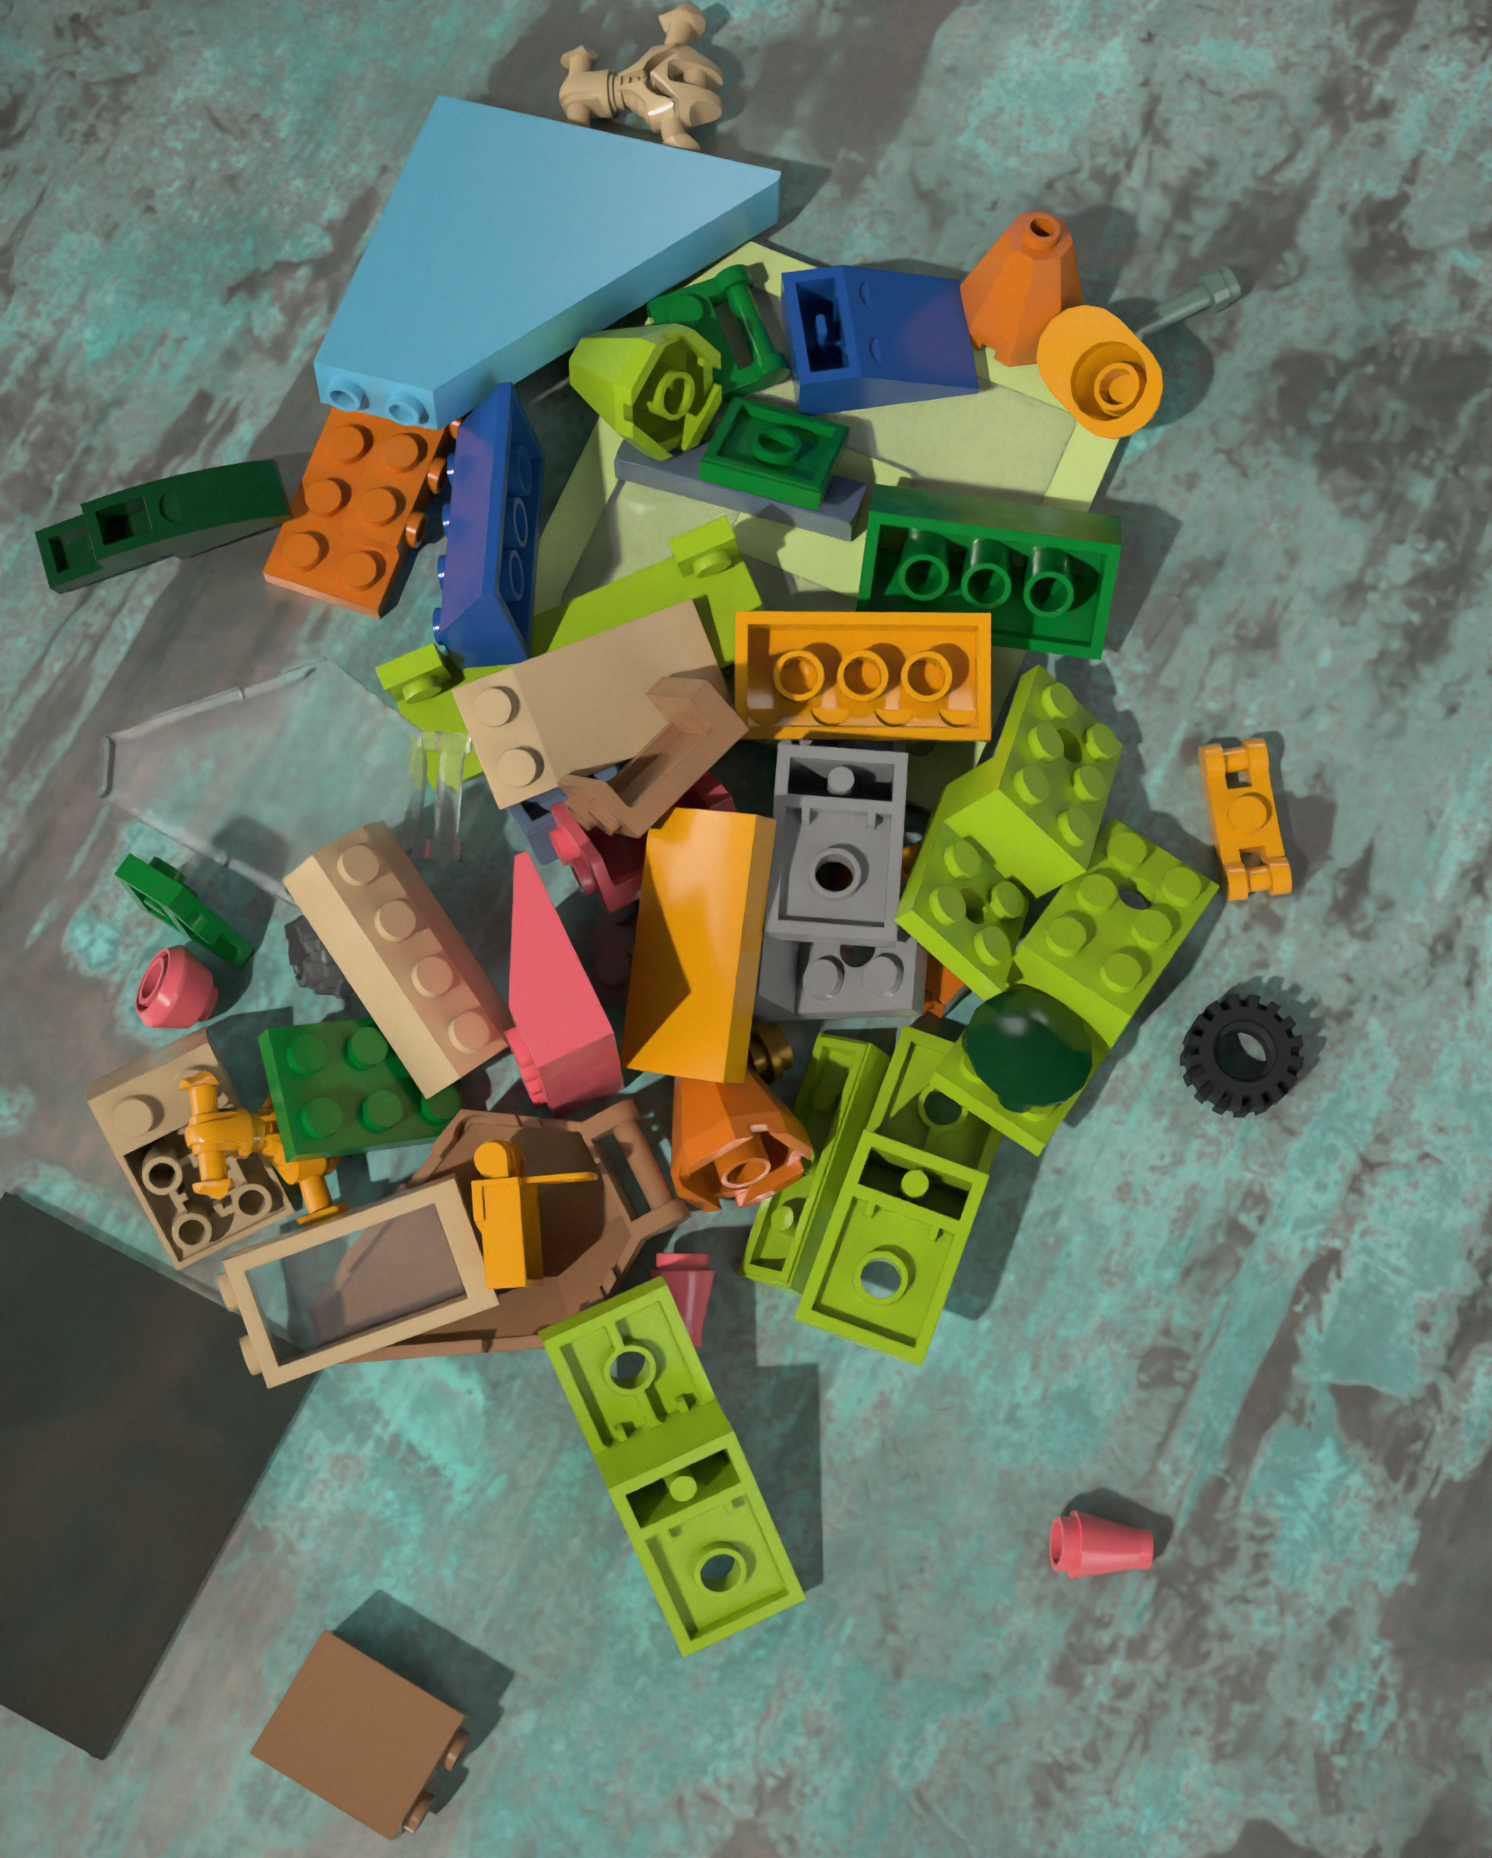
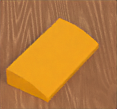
M735 611L734 711L749 728L739 740L990 742L991 613Z
M670 807L648 829L620 1056L621 1067L720 1083L744 1084L776 819L757 814Z

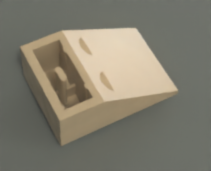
M206 1026L87 1083V1103L176 1271L295 1213V1209L275 1167L259 1152L250 1153L246 1159H233L225 1156L228 1178H232L235 1188L229 1191L221 1200H216L209 1195L197 1194L193 1191L192 1184L201 1182L198 1157L193 1156L192 1149L188 1148L185 1141V1129L189 1127L188 1119L192 1117L189 1091H179L181 1080L194 1076L202 1070H208L221 1081L216 1087L219 1112H228L238 1107L246 1108L235 1082Z

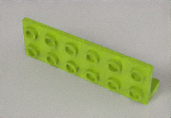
M724 515L669 539L668 543L673 556L533 616L530 659L692 598L720 671L735 666V611L766 610L742 558L736 536L727 516ZM432 642L375 667L384 691L397 703L430 785L435 792L442 793L485 774L451 690L515 664L457 669L449 653L444 655Z

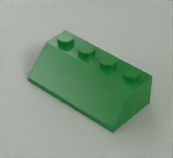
M874 484L856 612L991 613V645L1101 660L1122 547L1121 517Z

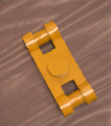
M1262 737L1242 740L1240 747L1222 749L1220 743L1200 745L1198 749L1199 769L1225 900L1227 902L1245 900L1248 897V893L1265 890L1268 891L1270 896L1291 893V869L1288 859L1284 854L1268 771L1269 758L1265 740ZM1244 771L1247 787L1228 789L1225 773ZM1259 853L1262 866L1245 868L1241 862L1240 855Z

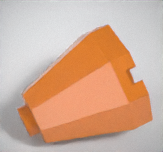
M1045 211L1020 213L960 285L961 298L972 347L980 351L982 343L996 351L994 359L1008 367L1038 364L1036 354L1040 336L1049 322L1068 308L1084 305L1074 245L1067 223Z
M748 1062L744 1084L720 1083L675 1076L670 1175L678 1197L704 1212L722 1210L719 1199L735 1197L738 1208L756 1206L801 1179L804 1172L801 1157L803 1156L809 1160L813 1152L806 1128Z

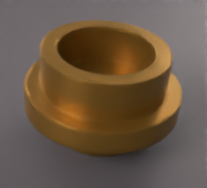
M754 1021L751 1025L747 1062L765 1083L769 1085L780 1081L783 1072L793 1067V1054L788 1039L778 1024L770 1021L762 1025Z

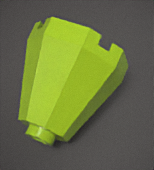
M678 323L598 331L581 338L569 359L570 385L617 434L643 455L660 462L673 457L668 452L670 450L678 448L687 451L698 446L722 402L721 385L713 382L712 367L721 370V353L694 329Z

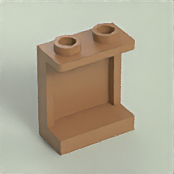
M662 677L645 694L669 723L608 783L603 780L565 774L557 782V785L568 796L563 802V806L582 827L589 831L595 827L610 836L617 833L639 839L749 730L747 725L708 680Z
M324 1629L250 1751V1754L390 1841L399 1838L404 1828L415 1834L436 1799V1796L426 1790L441 1766L450 1772L453 1770L472 1737V1734L463 1729L470 1714L460 1708L451 1706L356 1648V1644L335 1631Z

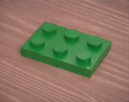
M372 1017L267 1028L258 1036L286 1163L434 1143L460 1109H468L461 1078L426 1099Z

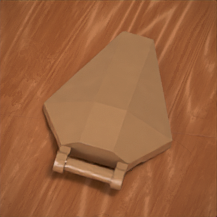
M633 1099L621 1101L583 1122L460 1109L429 1148L432 1151L431 1155L407 1185L401 1184L394 1194L456 1173L482 1250V1233L477 1228L473 1217L471 1181L488 1179L481 1175L474 1163V1155L477 1148L486 1141L496 1139L513 1142L518 1145L526 1158L527 1177L593 1172L597 1173L598 1180L538 1185L544 1286L497 1289L499 1295L498 1306L338 1364L545 1349L538 1331L612 1298L646 1240L680 1225L691 1217L684 1200L681 1198L675 1199L637 1123L642 1117ZM608 1135H615L652 1211L639 1217L610 1155L600 1142L601 1139ZM435 1203L367 1227L339 1261L338 1264L341 1265V1268L313 1303L307 1306V1309L323 1345L466 1294Z

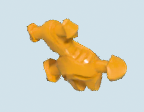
M202 1070L194 1076L181 1080L179 1091H189L192 1117L188 1119L189 1127L185 1129V1141L188 1148L192 1149L193 1156L198 1157L201 1182L192 1184L194 1192L221 1200L229 1191L235 1188L232 1178H228L225 1156L233 1159H246L250 1153L259 1152L276 1168L286 1183H299L309 1213L296 1219L300 1226L310 1225L350 1210L347 1202L337 1205L333 1204L325 1176L330 1175L336 1169L344 1155L286 1163L271 1094L268 1095L262 1108L257 1112L249 1113L246 1108L242 1107L234 1108L228 1112H219L216 1087L221 1081L210 1071Z

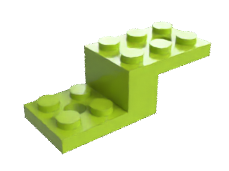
M1040 664L1020 677L994 757L940 788L894 917L896 923L983 1001L1000 994L1004 990L1030 902L1087 871L1123 745L1117 740L1112 730L1094 718L1074 698L1068 687L1057 682Z
M1112 817L1095 841L1087 871L1063 884L1020 943L1013 956L1004 990L1001 992L1024 990L1042 993L1063 1003L1082 1022L1092 1043L1093 1062L1084 1087L1066 1102L1043 1108L1033 1106L1031 1110L1025 1113L1011 1112L1000 1104L997 1094L976 1075L969 1057L962 1047L964 1032L935 1070L928 1084L1038 1157L1130 1023L1147 994L1220 886ZM1129 890L1136 892L1144 899L1147 909L1138 910L1127 906L1121 900L1118 891Z
M903 1025L866 1129L862 1131L795 1313L794 1321L921 1368L990 1175L988 1174L1003 1133L961 1105L959 1118L951 1124L939 1125L928 1118L925 1113L924 1102L930 1095L940 1092L928 1083L955 1043ZM876 1261L887 1262L897 1270L900 1277V1286L893 1295L886 1298H877L866 1292L861 1283V1273L870 1263Z
M658 1276L538 1331L683 1658L806 1600L735 1432L715 1397L663 1276ZM632 1351L645 1356L643 1368L634 1377L619 1379L610 1374L611 1365L620 1354ZM726 1554L735 1558L733 1568L726 1576L716 1580H709L701 1576L703 1565L711 1557Z

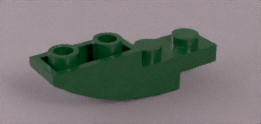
M274 459L207 468L114 492L80 504L83 514L35 532L49 588L58 594H63L169 554H173L181 560L291 520L293 515L278 463Z

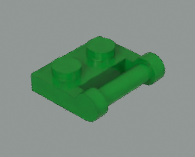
M743 264L729 266L720 271L714 278L656 297L646 303V312L652 325L678 323L692 328L721 353V370L712 367L713 382L721 385L722 388L721 404L731 401L733 397L741 398L777 385L787 379L791 373L784 354L776 352L750 291L754 283L747 266ZM728 301L754 360L752 365L742 369L738 368L713 308Z

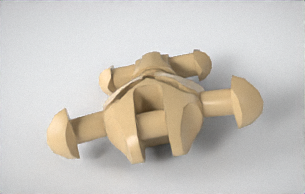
M682 2L673 10L659 15V22L663 31L667 33L664 45L652 46L639 61L626 70L617 73V76L615 73L612 74L610 69L592 71L598 61L599 54L591 51L583 44L572 51L562 53L560 63L563 67L569 69V76L566 77L559 90L560 105L567 115L566 123L590 128V119L612 118L615 112H619V110L627 111L630 108L634 113L645 119V122L651 126L653 134H662L663 142L659 144L702 154L698 143L686 134L685 131L701 124L713 122L722 115L721 99L711 90L718 89L723 85V73L713 61L699 54L691 46H688L689 41L697 40L701 37L705 30L706 22L702 11L693 2Z

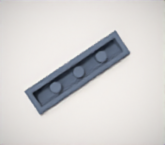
M623 439L614 460L615 478L851 542L868 485L867 483L834 475L819 510L814 511L699 480L700 461L710 441L701 439L698 446L687 451L678 448L668 451L673 457L662 462L643 455L625 439Z

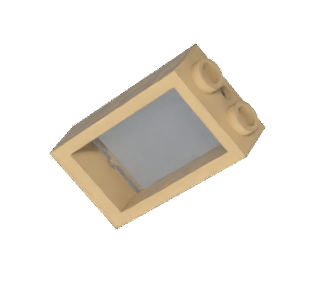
M456 1173L231 1252L222 1261L226 1272L217 1274L220 1292L228 1311L231 1313L240 1309L248 1335L239 1338L247 1367L252 1376L259 1373L263 1374L268 1389L499 1305L497 1289L486 1290L483 1250Z

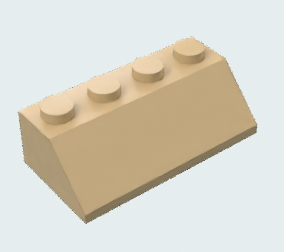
M384 820L362 825L313 853L282 880L426 1099L457 1081L510 1045L504 1031L515 1027L510 1010Z

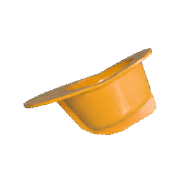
M1090 305L1068 308L1049 322L1040 336L1036 354L1039 375L1049 391L1080 425L1097 437L1109 439L1130 436L1147 425L1160 406L1164 382L1163 372L1159 363L1139 338L1118 317L1108 310Z

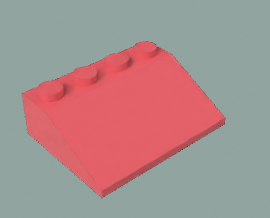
M526 850L514 856L509 1009L515 1027L504 1031L510 1044V1049L515 1058L522 1082L535 1109L547 1105L553 1118L559 1120L625 1089L614 1031Z

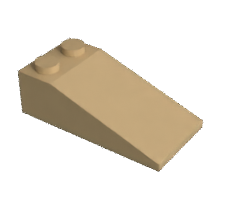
M692 598L507 667L451 690L499 810L507 809L559 788L557 782L565 774L587 777L632 759L669 723L645 695L662 677L708 680L734 710L733 701Z

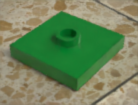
M733 397L700 461L698 479L818 511L847 447L850 428L842 424L740 397Z

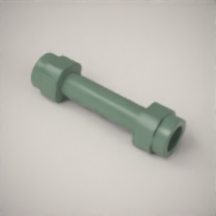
M1224 265L1218 269L1212 268L1198 275L1195 287L1134 317L1127 311L1116 315V317L1143 342L1144 338L1204 308L1210 314H1213L1227 307L1230 302L1240 297V286L1233 271Z

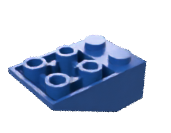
M847 265L781 273L780 309L798 413L813 416L979 393L970 335L962 304L960 280Z

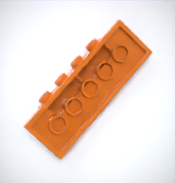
M332 406L290 508L293 519L283 522L262 572L266 582L381 619L410 546L418 548L424 538L428 524V513L424 511L431 494H440L448 478L446 457L453 440H457L458 426L467 418L472 410L439 431L416 425L404 426L391 419L358 411L346 412Z

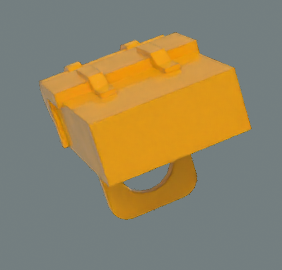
M496 1139L486 1141L477 1148L474 1155V1163L481 1175L488 1179L471 1181L474 1222H476L477 1228L482 1233L486 1290L544 1286L538 1185L598 1180V1175L593 1172H578L527 1177L526 1158L518 1145L513 1142Z

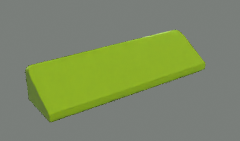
M818 1033L792 1109L794 1116L806 1128L813 1152L809 1160L803 1156L801 1157L804 1172L799 1181L760 1203L736 1275L802 1297L862 1131L866 1129L891 1058L873 1043Z

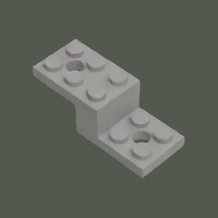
M779 740L772 819L777 821L765 909L763 939L883 948L896 947L898 923L894 921L900 898L909 753H906V741ZM839 862L850 869L853 881L846 889L832 892L818 884L815 873L825 863Z
M906 883L900 884L899 903L903 895ZM835 887L824 889L832 892H838L846 889L847 887ZM640 899L611 913H608L600 900L598 901L590 983L602 1007H627ZM899 924L896 947H875V952L870 961L860 967H854L851 961V954L855 945L763 939V927L752 1022L923 1016L928 950Z

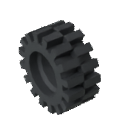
M1234 994L1227 996L1221 1003H1218L1217 1000L1206 1007L1202 1014L1198 1015L1182 1042L1184 1050L1180 1054V1066H1185L1186 1073L1183 1076L1186 1086L1188 1087L1193 1084L1197 1090L1194 1097L1201 1104L1205 1100L1214 1104L1212 1111L1223 1115L1228 1110L1233 1112V1118H1245L1250 1112H1254L1255 1116L1266 1112L1270 1106L1276 1105L1298 1080L1296 1077L1297 1073L1303 1067L1304 1057L1299 1056V1050L1304 1046L1302 1036L1294 1037L1292 1032L1296 1023L1290 1015L1285 1019L1280 1017L1277 1012L1281 1006L1271 1001L1268 1006L1260 1004L1261 996L1249 994L1246 1000H1239V995ZM1233 1033H1244L1255 1038L1261 1044L1265 1053L1263 1071L1250 1079H1238L1226 1073L1221 1067L1217 1056L1218 1045L1224 1037Z

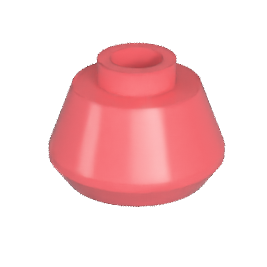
M176 945L164 948L155 955L142 977L136 996V1012L143 1024L149 1028L188 1029L196 1021L204 1022L210 1016L218 998V988L213 985L212 972L186 947Z

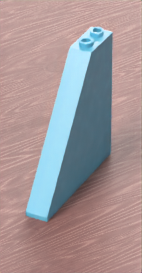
M438 94L313 361L320 402L332 405L346 412L358 411L391 419L404 426L416 425L439 431L476 408L499 383L512 382L514 385L577 346L581 338L605 329L776 224L781 214L782 172Z

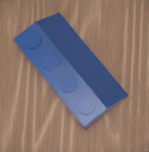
M512 382L499 383L458 426L456 451L449 453L447 458V472L452 487L451 503H445L442 511L443 528L447 537L446 555H440L438 559V579L443 593L441 607L435 608L433 612V632L437 644L445 646L457 669L518 664L529 660L531 654L545 454Z

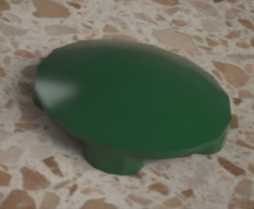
M1012 990L1000 993L986 1000L976 1008L962 1036V1047L968 1055L976 1075L997 1094L1000 1104L1005 1109L1014 1113L1028 1112L1033 1106L1043 1108L1066 1102L1084 1087L1093 1066L1092 1043L1082 1022L1063 1003L1039 992Z

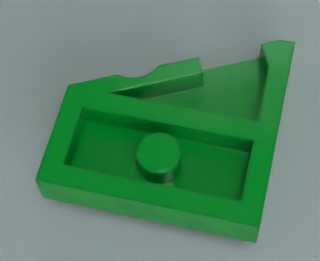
M129 853L115 872V876L142 910L240 971L254 953L255 949L197 899L198 894L184 884L187 878L162 859L154 856L150 863L147 864Z

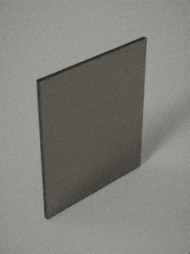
M5 1192L0 1199V1705L86 1751L89 1757L105 1760L318 1371L268 1389L263 1374L259 1373L252 1376L245 1362L239 1338L248 1335L242 1316L235 1312L230 1313L222 1305L24 1202L18 1194ZM271 1332L281 1361L307 1352V1350Z

